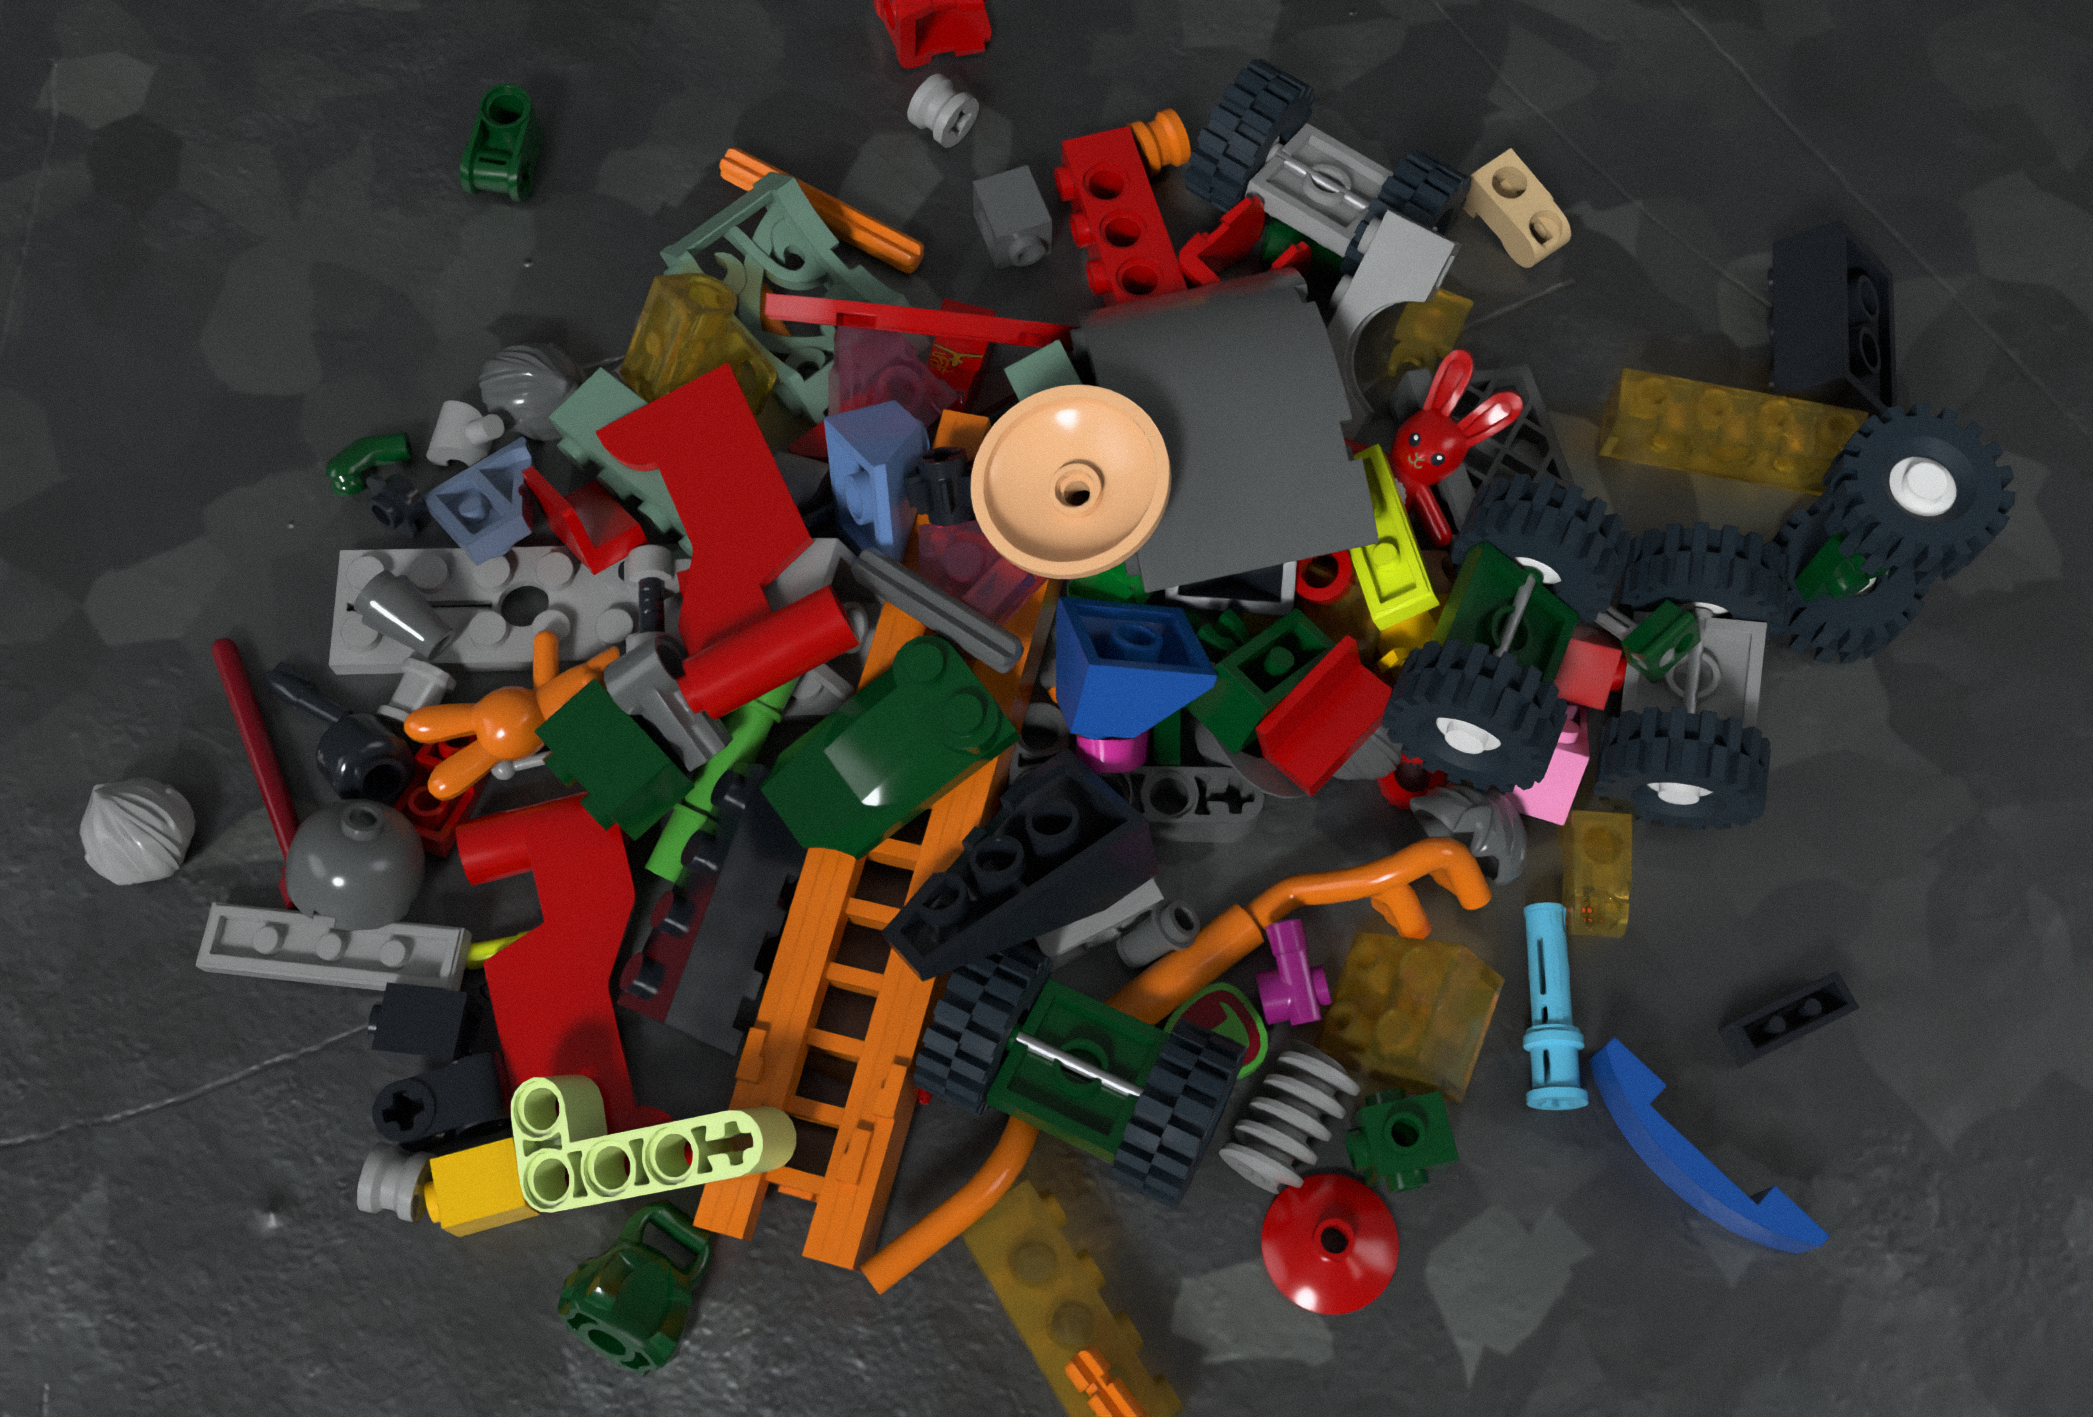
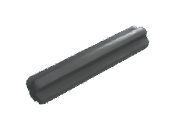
M867 547L863 549L859 558L853 562L851 572L859 584L996 671L1008 673L1016 665V662L1020 660L1024 647L1019 637L877 548Z

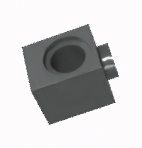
M1028 165L973 181L974 217L997 271L1014 265L1019 267L1028 266L1038 261L1041 257L1051 254L1052 219Z

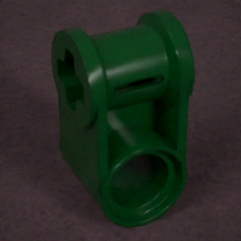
M499 84L491 87L482 96L470 140L464 148L460 163V183L465 193L475 195L481 190L510 194L511 199L517 202H525L528 199L533 185L534 169L543 144L544 133L530 97L522 87L514 84Z

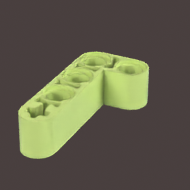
M584 1075L533 1077L524 1081L517 1088L511 1101V1121L521 1190L529 1205L540 1212H558L773 1171L783 1167L791 1159L796 1147V1130L792 1120L784 1111L769 1106L728 1110L608 1135L600 1089L592 1079ZM556 1098L558 1099V1102H559V1115H558V1117H557V1113H556V1110H555V1101H556ZM752 1135V1148L734 1151L732 1138ZM687 1140L693 1151L691 1166L687 1163L684 1155ZM626 1154L630 1161L629 1177L627 1176L624 1168V1158ZM566 1168L569 1174V1186H567L565 1181Z

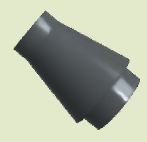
M389 570L380 572L365 585L354 604V609L363 616V625L419 652L429 661L437 658L448 647L455 635V631L442 621L406 575L395 576Z

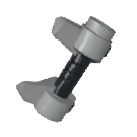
M644 545L632 549L628 553V560L620 563L618 577L625 582L632 601L639 603V632L626 636V645L621 646L620 657L661 632L671 634L684 646L679 634L665 631L664 600L680 591L677 572L689 569L691 559H673L672 553L665 547Z

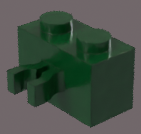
M1295 608L1254 638L1249 635L1244 622L1231 609H1228L1222 613L1213 628L1206 624L1196 634L1209 661L1218 664L1214 669L1217 679L1214 687L1196 698L1188 710L1236 755L1258 738L1255 728L1307 676L1336 644L1298 608Z
M595 678L534 731L551 750L542 759L548 768L567 788L570 789L579 781L587 790L588 794L579 801L587 812L606 831L617 823L634 841L695 788L633 718L620 709L607 690Z

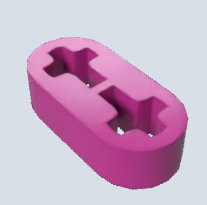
M1152 727L1136 738L1108 737L1107 739L1093 740L1077 734L1076 756L1095 773H1123L1135 770L1151 760Z

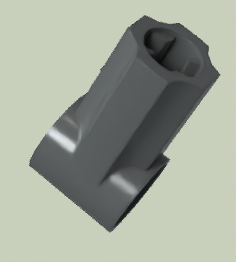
M661 632L608 664L604 670V681L610 696L620 709L632 716L637 717L641 715L682 773L690 772L726 748L733 740V737L719 718L713 720L705 710L698 714L691 710L677 683V678L686 674L682 660L689 657L678 639L669 633Z

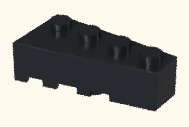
M735 762L732 769L725 771L716 782L710 799L713 807L703 828L692 834L682 851L681 865H683V868L672 890L665 892L653 909L650 919L653 929L642 951L634 954L626 964L620 978V988L622 991L616 1002L682 1035L733 1056L736 1055L743 1032L732 1027L741 1000L755 1001L764 974L754 970L761 945L770 938L778 936L786 915L784 900L779 896L783 884L789 885L799 878L809 849L803 848L759 788L771 770L760 764Z

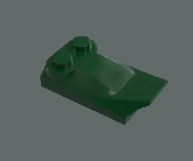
M938 633L933 636H918L906 642L897 651L892 667L780 753L773 769L759 788L803 848L837 850L855 857L858 861L1017 742L1020 737L988 690L943 636Z

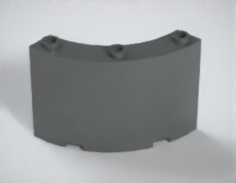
M1293 267L1078 313L1080 328L1070 330L1077 367L1088 364L1094 386L1117 392L1141 407L1157 426L1169 454L1172 479L1170 496L1164 515L1147 542L1124 561L1127 578L1139 575L1145 593L1379 543L1362 458L1354 460L1351 445H1345L1341 429L1342 424L1351 423L1353 418L1335 354L1315 301L1307 303V284L1298 270Z

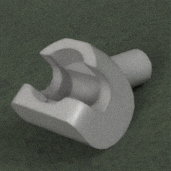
M454 400L445 401L426 454L427 459L435 466H450L452 460H460L466 463L468 467H471L489 456L493 445L492 440L501 437L504 433V423L495 414L483 417L476 408L469 404Z
M780 450L777 451L775 460L800 513L821 503L824 492L830 491L832 487L829 463Z

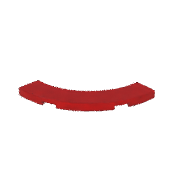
M766 293L765 315H769V319L912 333L1034 348H1044L1059 339L1064 350L1073 352L1070 330L1080 328L968 313Z

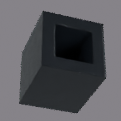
M387 982L383 1001H377L374 1004L369 1017L368 1037L373 1042L371 1050L390 1063L434 1069L445 1067L455 1060L473 1055L484 1007L468 992Z

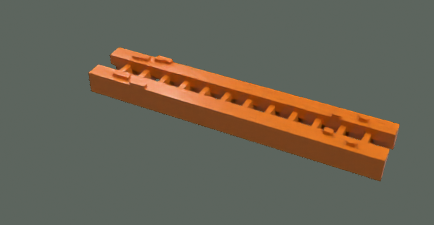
M943 409L931 449L958 446L966 450L967 459L971 457L976 458L980 445L992 428L989 418ZM1083 490L1074 493L1070 498L1069 504L1074 506L1082 505L1084 503ZM917 509L902 565L1016 635L1022 642L1024 647L1023 654L1008 673H1000L978 658L972 660L961 657L997 702L1020 737L1064 579L1042 577L1022 570L1000 555L987 537L964 533L966 522L949 526L933 525L929 523L928 515H919ZM953 567L1000 576L994 599L989 600L946 591ZM885 600L856 693L893 666L897 651L906 642L918 636H933L934 631ZM1017 742L929 807L932 811L922 846L887 838L858 861L855 857L837 850L826 848L808 849L754 1028L750 1027L735 1078L738 1080L728 1110L762 1106L776 1107L784 1111L788 1116L839 1129L825 1177L783 1166L773 1171L706 1183L693 1226L751 1242L770 1182L779 1185L778 1192L817 1203L802 1256L863 1273L859 1266L873 1256L920 1088L915 1086L916 1081H914V1072L918 1067L916 1065L917 1056L924 1047L925 1042L922 1041L927 1027L932 1024L935 1014H933L939 999H943L947 990L946 984L953 970L922 982L892 948L884 975L835 963L847 922L883 930L901 910L854 898L865 860L914 871L905 906L932 874L946 872L964 851L962 840L975 826L983 829L998 813L1001 804L1000 797L1005 790L1010 763ZM828 986L877 998L865 1041L815 1029ZM809 1050L858 1063L845 1108L795 1096ZM752 1135L732 1138L734 1151L753 1147Z

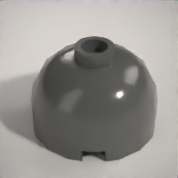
M366 798L341 799L323 805L298 827L291 843L285 867L287 895L299 911L311 919L314 917V911L323 916L335 918L334 928L347 931L373 930L397 922L409 912L411 902L420 896L426 868L422 839L404 813L386 803Z

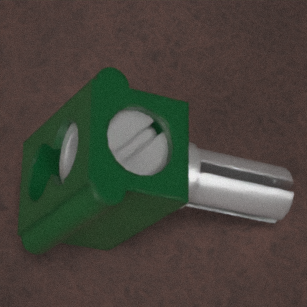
M1668 599L1641 624L1635 623L1611 605H1609L1604 614L1599 612L1597 619L1594 620L1622 640L1621 645L1626 662L1643 674L1652 684L1659 681L1702 641L1697 619H1695L1694 615L1688 610H1682Z

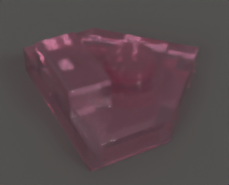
M838 326L835 331L834 364L828 372V416L896 400L915 419L921 420L925 429H927L942 415L943 409L948 410L960 396L943 378L938 380L914 355L916 349L899 332Z
M977 520L949 526L919 525V575L1001 627L1049 579L1031 574L1006 560L991 545L982 532ZM952 643L956 648H958V649H959L964 655H966L970 660L974 657V656L971 655L970 653L966 652L965 650H963V649L960 648L959 646H957V645H955L954 643Z

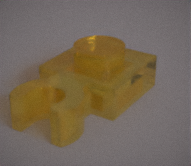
M1442 288L1439 289L1433 301H1408L1393 335V338L1402 342L1392 351L1387 366V375L1394 377L1402 363L1412 362L1420 369L1429 368L1432 376L1436 366V356L1444 359L1452 352L1474 301Z

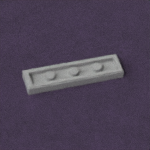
M213 902L195 966L205 972L380 991H385L387 982L460 991L472 933L460 927L402 921L394 922L379 929L347 931L334 928L335 918L326 917L320 913L314 912V917L311 919L300 911Z

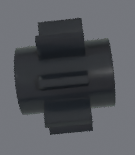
M958 446L939 447L920 454L917 457L918 466L915 467L917 474L904 477L909 507H917L919 515L927 514L929 523L937 526L960 524L974 518L975 513L971 500V475L975 458L967 459L966 450Z

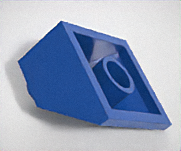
M1059 596L1056 607V699L1070 734H1079L1093 740L1107 739L1108 737L1136 738L1214 687L1217 674L1182 608Z

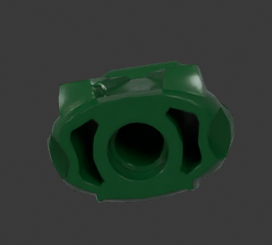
M667 1199L641 1206L628 1219L619 1238L612 1243L609 1250L599 1257H590L579 1263L578 1267L565 1278L558 1304V1315L566 1324L567 1330L593 1350L615 1363L619 1368L624 1367L643 1376L650 1370H658L672 1362L679 1355L683 1339L686 1338L685 1322L688 1307L692 1303V1291L703 1279L713 1256L710 1231L693 1226L694 1219ZM648 1222L695 1255L692 1262L683 1269H680L666 1254L644 1243L643 1235Z

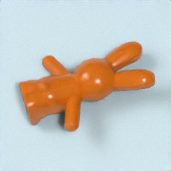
M542 630L535 635L533 641V690L521 686H503L491 691L477 703L423 706L410 713L404 721V730L412 740L420 743L432 744L454 738L477 735L476 741L435 767L428 780L429 792L435 798L442 801L453 799L472 787L500 762L523 760L536 754L545 746V743L534 732L541 724L594 678L607 690L604 681V670L608 664L620 657L618 647L613 646L584 664L577 665L559 674L558 636L550 630Z

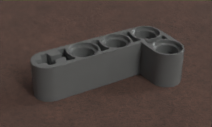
M1041 702L1028 705L1020 739L1017 741L1010 763L1009 787L1015 781L1066 748L1069 749V729L1062 712L1053 705ZM1040 731L1051 735L1056 742L1048 749L1036 750L1027 746L1023 740L1029 734ZM1140 766L1135 770L1123 773H1096L1148 820L1152 841L1219 843L1241 841L1248 837L1255 829L1265 798L1264 793L1245 782L1233 768ZM1158 795H1172L1181 801L1184 809L1177 814H1163L1154 808L1151 800ZM1199 795L1205 796L1202 809H1205L1204 815L1195 814ZM1224 798H1236V806L1242 809L1241 813H1229L1228 804L1223 802Z

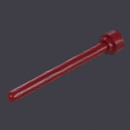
M220 638L213 643L211 653L286 864L291 843L301 823L238 647L233 640ZM285 865L281 869L283 877L279 881L278 886L286 909L299 911L287 895Z

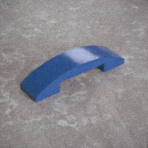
M1613 1037L1592 1055L1589 1063L1595 1082L1616 1125L1646 1165L1684 1201L1726 1229L1773 1249L1800 1254L1821 1247L1827 1241L1830 1235L1776 1185L1753 1194L1749 1198L1650 1106L1651 1102L1667 1085L1618 1039Z

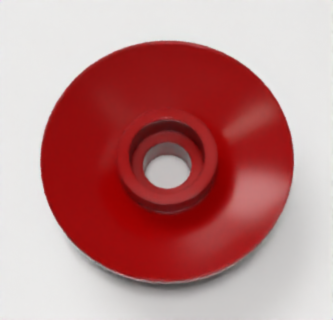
M1316 1174L1302 1178L1304 1183L1300 1188L1289 1185L1276 1197L1264 1218L1261 1231V1252L1267 1273L1277 1289L1286 1298L1305 1310L1324 1315H1341L1359 1310L1374 1301L1385 1290L1395 1272L1399 1254V1240L1392 1215L1375 1192L1355 1179L1337 1174ZM1335 1228L1343 1234L1345 1248L1341 1253H1330L1323 1247L1321 1243L1323 1230Z

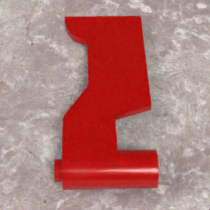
M587 790L458 822L455 828L457 846L469 883L472 886L533 871L544 923L483 962L512 1095L514 1096L515 1091L524 1081L533 1077L584 1075L592 1079L600 1089L608 1135L676 1121L669 1114L658 1108L650 1106L637 1107L610 990L611 978L637 901V892L626 849L629 846L628 834L617 823L606 831L579 802L588 794ZM556 1098V1101H555V1110H556L557 1117H558V1115H559V1102H558V1099ZM687 1140L684 1155L687 1163L691 1166L693 1151ZM626 1154L624 1158V1168L627 1176L629 1177L630 1161ZM566 1168L565 1181L567 1186H569V1174Z

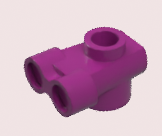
M1294 919L1266 926L1272 954L1276 957L1278 968L1256 972L1259 994L1267 1024L1290 1020L1291 1026L1297 1027L1323 1021L1320 1007L1332 1004L1323 965L1310 967L1307 955L1310 949L1304 923H1302L1301 919Z

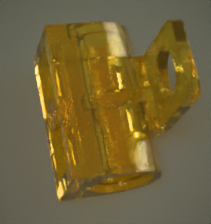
M684 273L654 277L620 370L621 375L640 398L649 404L729 362L754 415L758 416L762 413L776 380V370L743 329L731 321L737 306V297L728 285L713 276L703 273ZM745 360L752 364L756 374V386L752 394L745 389L741 379V368Z

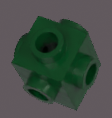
M1394 1088L1365 1097L1366 1107L1360 1108L1350 1119L1352 1129L1345 1130L1344 1134L1346 1150L1353 1170H1363L1367 1187L1387 1183L1390 1194L1411 1191L1430 1185L1428 1174L1447 1170L1459 1160L1441 1091L1407 1098L1405 1088ZM1392 1135L1400 1140L1402 1146L1394 1141Z

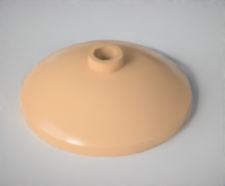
M1065 385L1046 389L1025 398L1010 408L998 419L985 436L977 452L971 475L973 510L982 532L1000 555L1018 568L1031 574L1054 579H1076L1096 575L1121 564L1131 557L1147 542L1158 527L1166 510L1171 491L1172 475L1169 454L1155 423L1141 407L1127 397L1112 390L1091 385ZM1086 490L1090 492L1088 500L1082 505L1074 506L1069 504L1070 498L1077 491Z

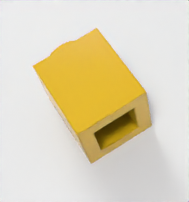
M513 1137L429 1159L433 1180L425 1182L424 1197L432 1222H440L441 1229L457 1237H462L540 1215V1212L532 1208L523 1196Z

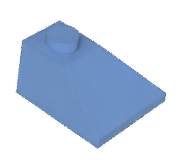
M896 400L824 417L837 532L859 556L863 549L875 547L902 564L918 509L917 507H909L904 477L917 474L915 468L918 466L917 457L930 450L929 438L924 424L921 420L915 419Z

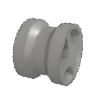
M936 73L928 77L914 93L908 107L907 116L908 120L917 128L930 129L933 132L935 141L944 148H951L958 144L971 129L978 114L979 102L967 92L958 93L953 90L951 80L941 73Z
M383 1142L377 1143L370 1151L359 1178L357 1189L358 1209L377 1214L383 1209L395 1211L399 1219L417 1223L427 1210L424 1184L433 1180L429 1159L437 1158V1155L419 1151L409 1156L401 1154L395 1145Z

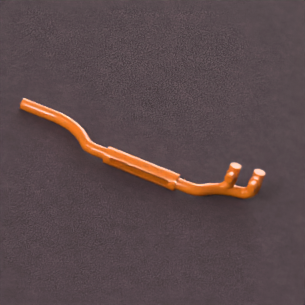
M1448 836L1428 837L1391 855L1349 868L1325 872L1299 873L1286 877L1268 887L1242 908L1236 903L1232 904L1199 929L1194 943L1189 948L1182 951L1171 950L1102 1003L1154 1026L1264 943L1262 933L1266 931V926L1275 924L1299 907L1334 904L1370 897L1374 910L1382 914L1386 921L1397 929L1400 937L1408 943H1415L1423 940L1430 934L1432 924L1415 890L1409 885L1410 882L1429 874L1434 877L1437 884L1455 894L1461 906L1467 910H1475L1486 905L1492 897V891L1476 858L1471 854L1467 846L1463 842ZM1010 1115L997 1146L974 1176L951 1197L859 1266L879 1295L973 1225L999 1201L1025 1167L1036 1145L1040 1129Z

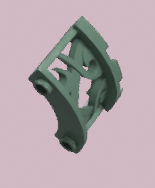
M769 172L752 184L754 187L752 190L675 244L668 245L660 251V255L669 267L664 271V277L673 292L684 302L691 299L726 346L771 393L774 402L781 412L792 421L800 417L815 427L824 421V410L898 355L904 354L913 359L931 346V343L926 335L841 326L840 329L842 331L837 332L834 326L821 324L819 326L822 336L789 337L762 330L760 303L765 276L773 283L791 290H808L824 285L828 290L823 297L825 299L910 307L903 294L884 285L863 266L858 265L852 270L847 264L845 265L833 252L839 246V241L810 204L796 179L791 176ZM765 206L768 211L759 223L751 240L737 225ZM723 236L745 257L743 265L736 257L729 253H715L716 264L727 271V275L723 280L716 281L709 278L702 271L694 256ZM773 254H774L776 260H777L782 266L778 265L776 262H774V261L771 259L772 256H773ZM790 254H797L805 263L796 271L783 268L786 267V257ZM739 302V319L730 310L728 305ZM834 354L836 358L826 364L825 356ZM778 358H785L786 360L783 363ZM813 369L817 371L805 381L800 375L806 370Z

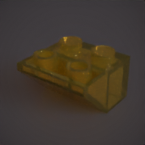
M1356 932L1332 995V1004L1327 1008L1313 1046L1333 1058L1341 1066L1391 1087L1405 1088L1406 1093L1423 1095L1441 1091L1443 1100L1462 1103L1505 979L1461 943Z

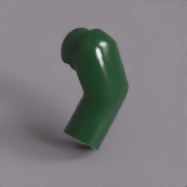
M400 432L359 438L330 459L326 466L325 477L331 478L333 494L338 497H344L363 492L366 484L361 472L371 467L412 462L413 453L408 433Z

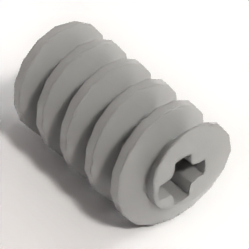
M1296 1039L1290 1040L1295 1052H1282L1276 1061L1277 1068L1282 1075L1268 1074L1262 1083V1088L1268 1098L1262 1096L1253 1097L1247 1108L1254 1121L1239 1120L1234 1127L1233 1132L1241 1145L1224 1143L1219 1151L1221 1158L1232 1169L1256 1186L1274 1194H1279L1276 1188L1280 1183L1300 1188L1304 1183V1180L1291 1166L1294 1160L1312 1165L1318 1160L1317 1155L1305 1142L1308 1137L1326 1142L1331 1139L1333 1134L1320 1120L1322 1114L1342 1119L1347 1113L1335 1099L1334 1094L1336 1091L1357 1096L1361 1090L1337 1061L1314 1046Z

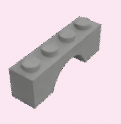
M1387 210L1383 220L1377 217L1371 220L1357 248V251L1365 255L1354 277L1348 274L1342 277L1329 303V308L1336 312L1327 328V333L1339 367L1353 418L1351 423L1342 424L1341 429L1344 438L1358 443L1375 413V410L1362 395L1354 372L1355 349L1361 333L1377 314L1394 304L1404 301H1433L1462 247V244L1397 211Z

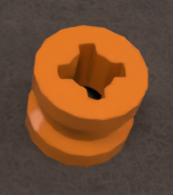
M1166 108L1157 112L1154 120L1144 123L1136 120L1126 125L1130 127L1148 179L1157 176L1161 168L1171 164L1179 167L1188 163L1191 156L1189 138L1183 122L1173 109Z

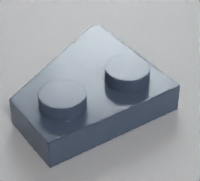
M523 436L422 495L430 514L476 566L489 559L506 554L515 543L532 533L534 496L521 472L531 466L535 468L536 458Z

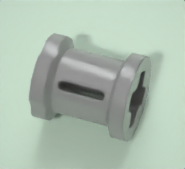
M414 658L404 659L400 667L404 675L389 704L380 705L376 713L377 716L389 722L397 732L405 736L408 735L404 730V721L410 713L423 706L439 705L444 694H452L457 685V682L448 673L427 662Z

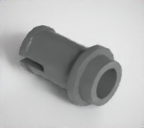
M1162 900L1153 907L1150 917L1120 934L1121 936L1116 941L1119 956L1131 969L1137 971L1144 970L1150 963L1171 950L1182 951L1189 948L1194 943L1195 937L1199 932V918L1195 910L1185 901Z

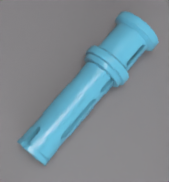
M1552 902L1535 903L1523 909V916L1526 922L1532 1027L1525 1031L1526 1035L1522 1038L1523 1048L1530 1052L1532 1090L1526 1093V1104L1529 1107L1542 1110H1570L1589 1104L1588 1092L1581 1088L1578 1052L1585 1047V1039L1579 1027L1573 1026L1566 930L1567 908L1563 907L1562 904Z

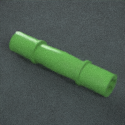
M800 676L723 717L721 722L733 737V740L726 748L696 768L691 779V783L695 788L683 798L681 804L677 803L672 807L674 811L645 869L674 883L676 882L683 868V865H681L682 851L692 834L703 828L713 807L710 799L716 782L725 771L732 769L735 762L756 764L773 723H781L783 719L781 714Z

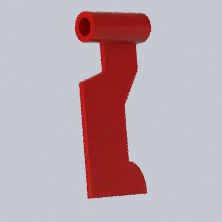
M729 362L595 431L606 450L623 466L642 472L659 468L692 544L693 554L678 622V631L689 657L682 660L686 674L678 677L677 683L684 699L695 714L705 710L713 720H716L861 645L848 614L830 584L773 612L764 589L810 547L814 541Z

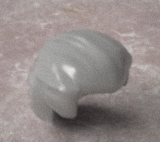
M145 776L130 778L123 782L97 784L93 787L80 825V836L85 850L84 858L89 866L99 875L119 886L171 877L174 871L180 869L190 841L194 836L196 823L194 812L188 801L172 784L164 785Z

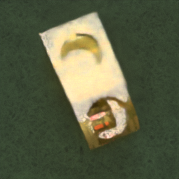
M1572 810L1568 814L1564 826L1557 824L1558 847L1562 848L1563 889L1561 904L1567 908V934L1622 938L1628 922L1629 892L1632 891V814Z

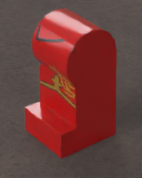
M943 298L940 308L941 311L996 317L995 310ZM935 336L929 360L923 371L917 401L918 413L941 418L943 409L971 414L974 402L978 399L995 343Z

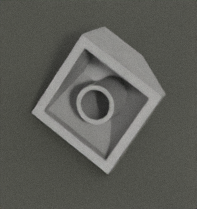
M812 538L814 543L764 589V592L773 612L827 584L831 585L848 614L861 645L807 673L843 702H846L857 692L885 599L856 581L855 576L851 572V567L858 557L838 538Z

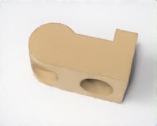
M1512 148L1470 175L1471 182L1469 184H1471V187L1465 196L1467 199L1463 209L1472 218L1479 215L1500 238L1506 252L1517 264L1524 268H1531L1570 241L1571 229L1567 218L1553 201L1554 198Z

